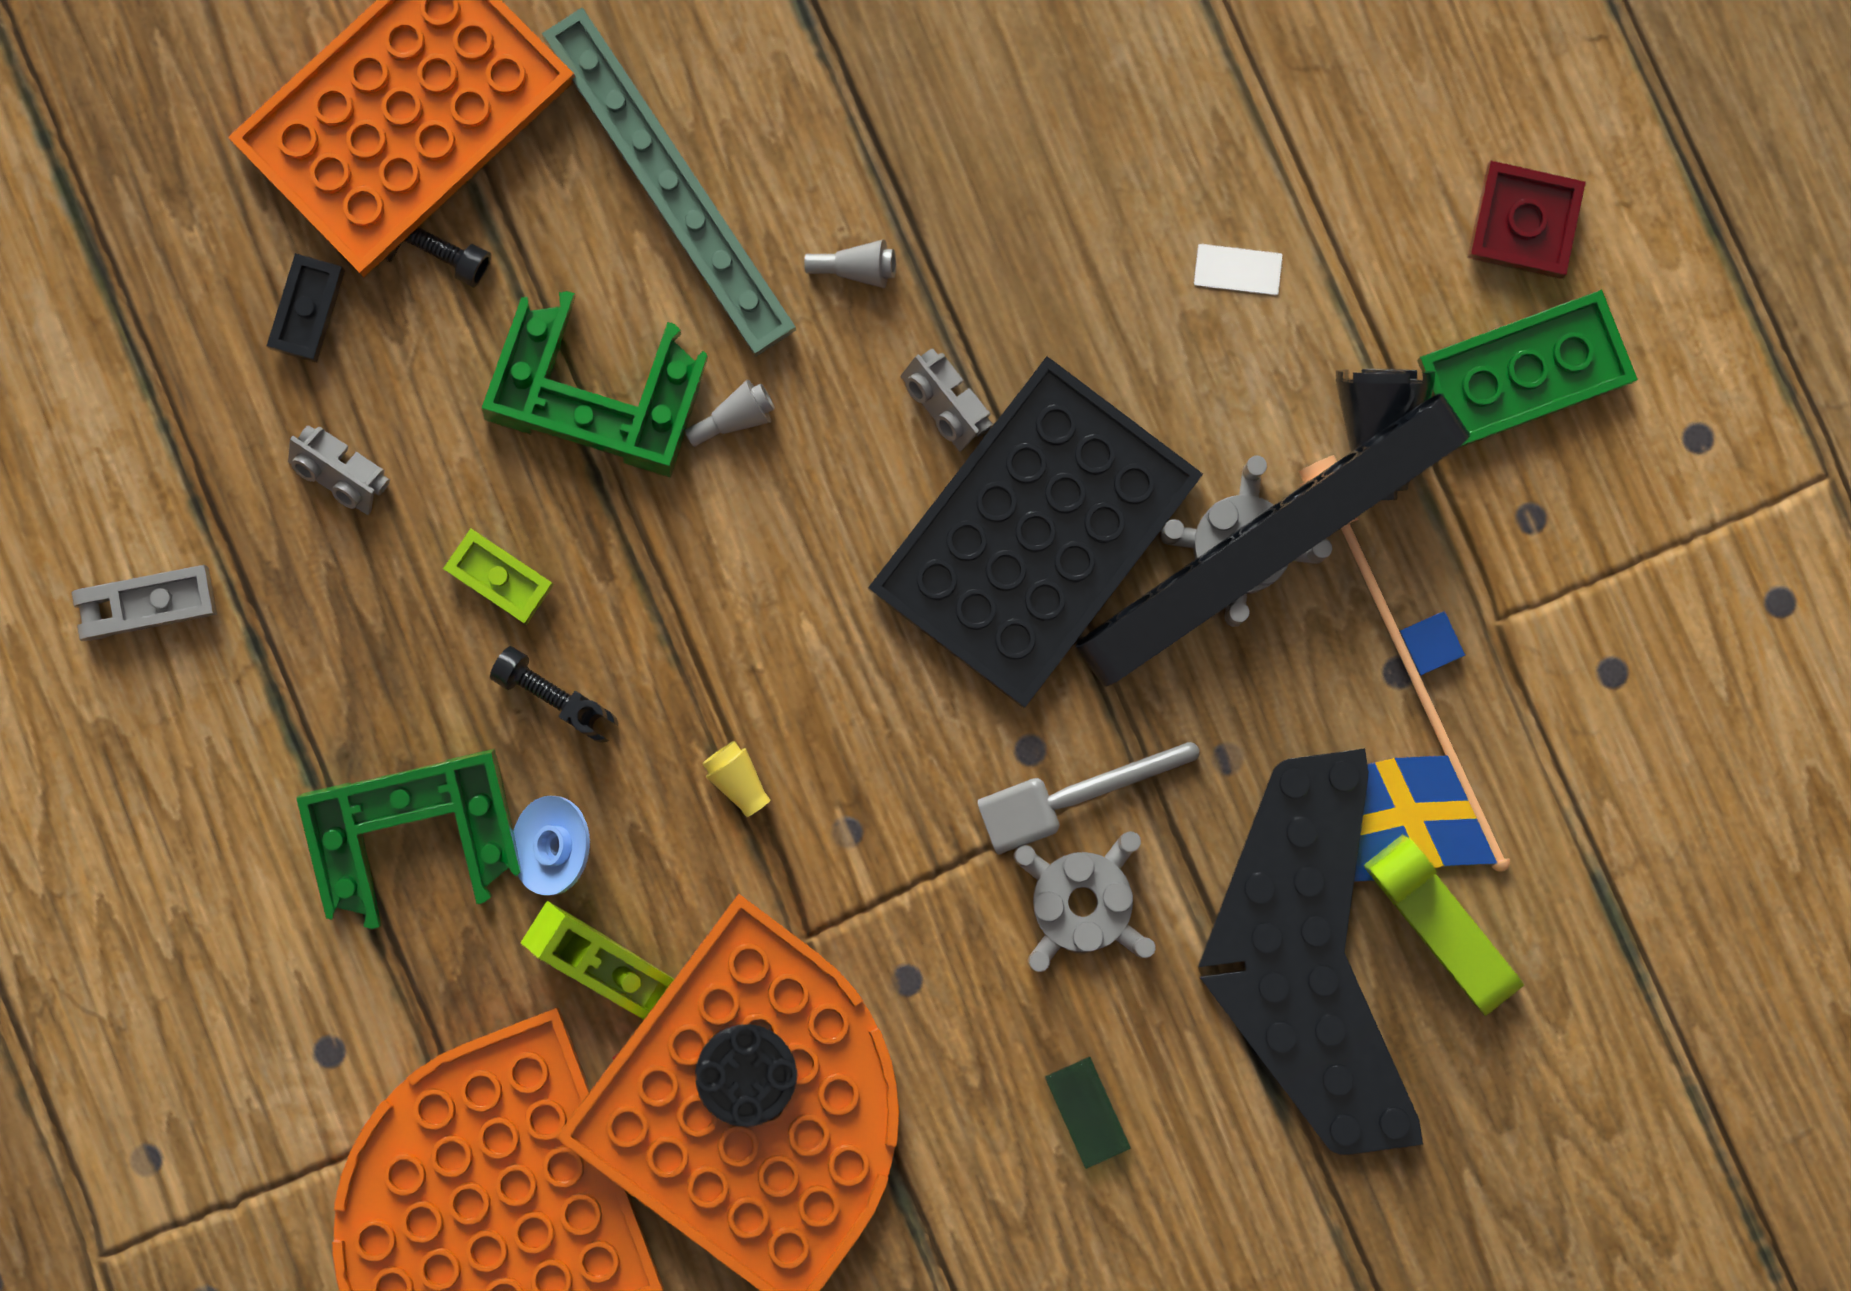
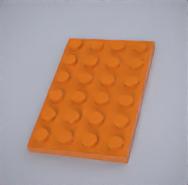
M376 0L228 138L364 278L573 83L572 79L575 75L502 0Z

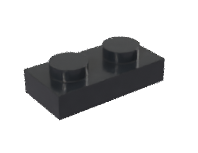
M295 253L267 342V347L270 350L317 363L345 270L342 266Z

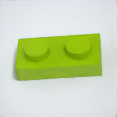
M471 528L443 568L446 572L525 625L529 623L554 586L551 581Z

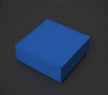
M1445 611L1399 631L1420 676L1465 656Z

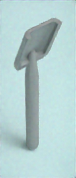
M1187 742L1073 784L1049 796L1044 782L1039 778H1033L978 799V807L996 853L1000 855L1055 834L1059 830V821L1055 813L1056 809L1074 806L1195 761L1200 751L1195 743Z

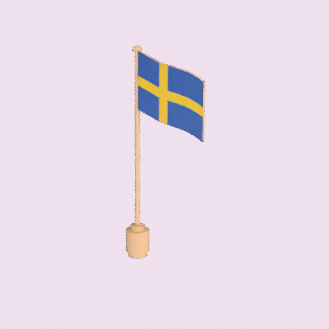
M1335 455L1298 471L1303 481L1299 486L1301 487L1336 463ZM1356 517L1343 526L1341 530L1446 756L1391 758L1367 764L1369 775L1354 881H1374L1363 865L1402 834L1409 837L1418 846L1434 868L1455 865L1493 864L1492 868L1494 870L1503 872L1509 868L1510 858L1504 859L1351 528L1350 524L1359 520Z

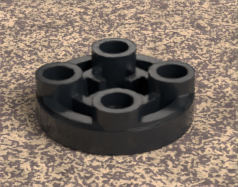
M750 1024L731 1026L715 1034L704 1045L695 1067L696 1089L705 1107L720 1120L736 1126H755L777 1116L790 1101L797 1080L795 1061L786 1043L772 1031Z

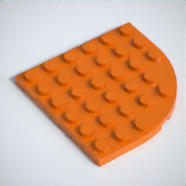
M738 894L556 1138L758 1290L820 1291L863 1232L885 1191L898 1139L899 1108L897 1085L892 1061L883 1035L855 988L819 953L742 895ZM742 1024L764 1027L778 1035L790 1049L797 1070L795 1089L787 1106L773 1119L750 1127L732 1125L714 1116L701 1101L695 1084L696 1062L704 1045L721 1030Z
M559 1007L462 1044L437 1056L409 1075L376 1108L362 1128L349 1153L336 1194L332 1251L339 1291H664V1286L629 1193L556 1138L590 1092Z

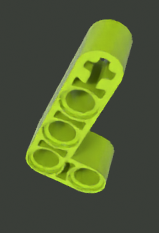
M1402 834L1363 865L1485 1017L1525 986L1495 946L1436 875L1437 871L1428 858L1409 837Z

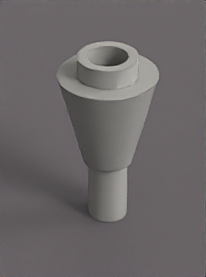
M885 239L837 251L836 254H806L804 267L806 273H836L839 277L885 288L888 278H894L896 274V253L894 249H888Z
M747 379L711 413L710 417L687 428L685 432L689 441L695 447L719 433L726 434L771 423L769 412L774 410L775 407L765 387L761 383L754 387Z

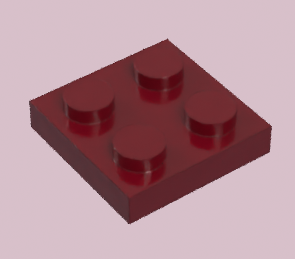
M1490 161L1486 168L1467 258L1563 279L1568 270L1586 181Z

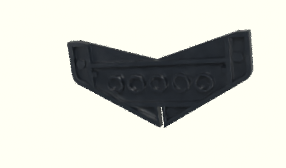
M1365 748L1291 758L1278 763L1273 768L1197 966L1205 967L1244 961L1245 970L1199 977L1324 1144L1334 1153L1341 1155L1423 1145L1419 1117L1345 955L1369 775Z

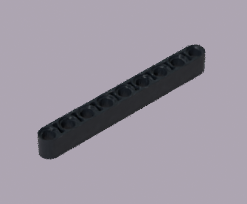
M1443 393L1427 399L1092 630L1075 647L1104 687L1116 683L1453 452L1470 437L1469 431Z

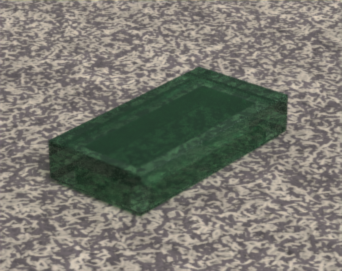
M1090 1056L1044 1076L1085 1169L1131 1149Z

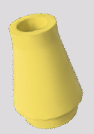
M735 741L727 744L702 763L708 771L706 778L737 805L746 817L753 815L771 801L763 789L746 748L741 750Z

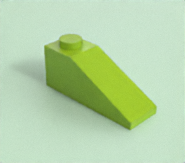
M548 900L520 942L540 960L643 1020L674 980L668 974Z

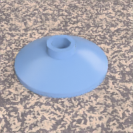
M544 796L531 802L519 816L513 831L521 867L518 877L534 893L540 895L561 894L578 881L587 864L590 849L588 826L579 808L566 798Z

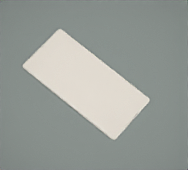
M1199 244L1194 285L1277 295L1279 291L1282 254Z

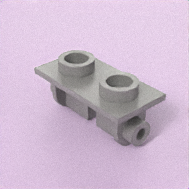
M932 348L922 356L918 354L900 376L906 383V388L911 397L923 404L936 421L941 435L945 439L952 441L960 452L966 448L976 435L978 437L993 426L988 418L991 413L970 388L957 397L952 392L955 387L963 382V379L943 353L938 355Z
M308 425L301 432L298 439L292 436L289 445L288 462L292 465L295 472L305 480L317 481L332 491L333 496L344 506L352 509L356 507L366 515H369L372 509L374 493L380 496L390 482V479L384 476L385 470L358 452H355L346 464L341 462L340 459L348 451V446L321 427L314 429Z

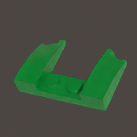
M569 291L559 292L560 307L531 311L528 297H521L482 405L484 420L527 434H531L532 430H536L623 457L624 464L671 478L695 404L708 355L702 351L696 360L692 359L675 343L676 339L681 335V329L675 324L667 322L638 407L550 380L573 307L575 293Z
M495 749L448 759L445 762L356 783L349 782L306 792L296 798L326 919L332 920L336 909L340 908L366 914L363 926L365 928L375 929L381 926L362 833L454 812L477 904L486 902L492 896L486 886L508 868L515 877L521 872L511 817Z

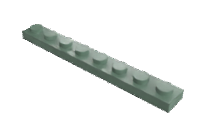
M583 7L543 32V38L552 52L574 73L575 77L572 79L574 85L755 357L795 332V325Z

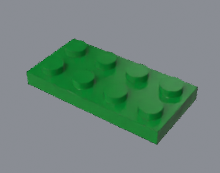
M1603 290L1426 354L1417 360L1422 374L1426 371L1435 372V384L1431 397L1443 393L1470 433L1468 440L1458 448L1631 385L1638 380Z

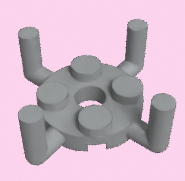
M1258 455L1251 457L1242 469L1239 495L1231 496L1215 503L1204 514L1196 529L1186 528L1181 521L1172 519L1162 529L1161 540L1167 545L1194 548V556L1197 559L1273 506L1272 503L1259 497L1261 476L1267 468L1266 460ZM1324 539L1294 561L1313 564L1321 563L1331 554L1332 544L1329 540ZM1288 565L1228 605L1225 609L1226 623L1232 627L1240 626L1249 616V608L1246 605L1247 594L1256 593L1273 584L1284 573Z
M1127 832L1122 834L1105 857L1094 853L1076 852L1065 855L1049 864L1038 856L1030 846L1024 845L1015 851L1014 861L1016 864L1038 880L1034 889L1033 907L1036 920L1045 936L1028 957V965L1032 970L1038 972L1046 970L1060 947L1072 951L1087 952L1101 949L1116 940L1138 957L1147 958L1154 954L1155 943L1153 940L1144 937L1128 925L1132 913L1133 894L1126 876L1120 870L1133 851L1140 847L1141 839L1137 833ZM1080 887L1090 889L1097 899L1094 912L1086 917L1075 915L1070 910L1068 904L1072 891Z

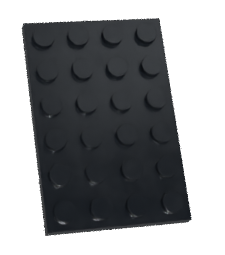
M1046 356L870 584L868 590L1025 709L1203 476V473Z

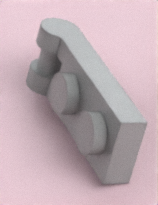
M206 565L112 582L71 592L73 605L76 608L79 607L82 624L77 625L80 641L98 640L111 635L217 615L209 567ZM110 601L112 618L101 620L99 604Z

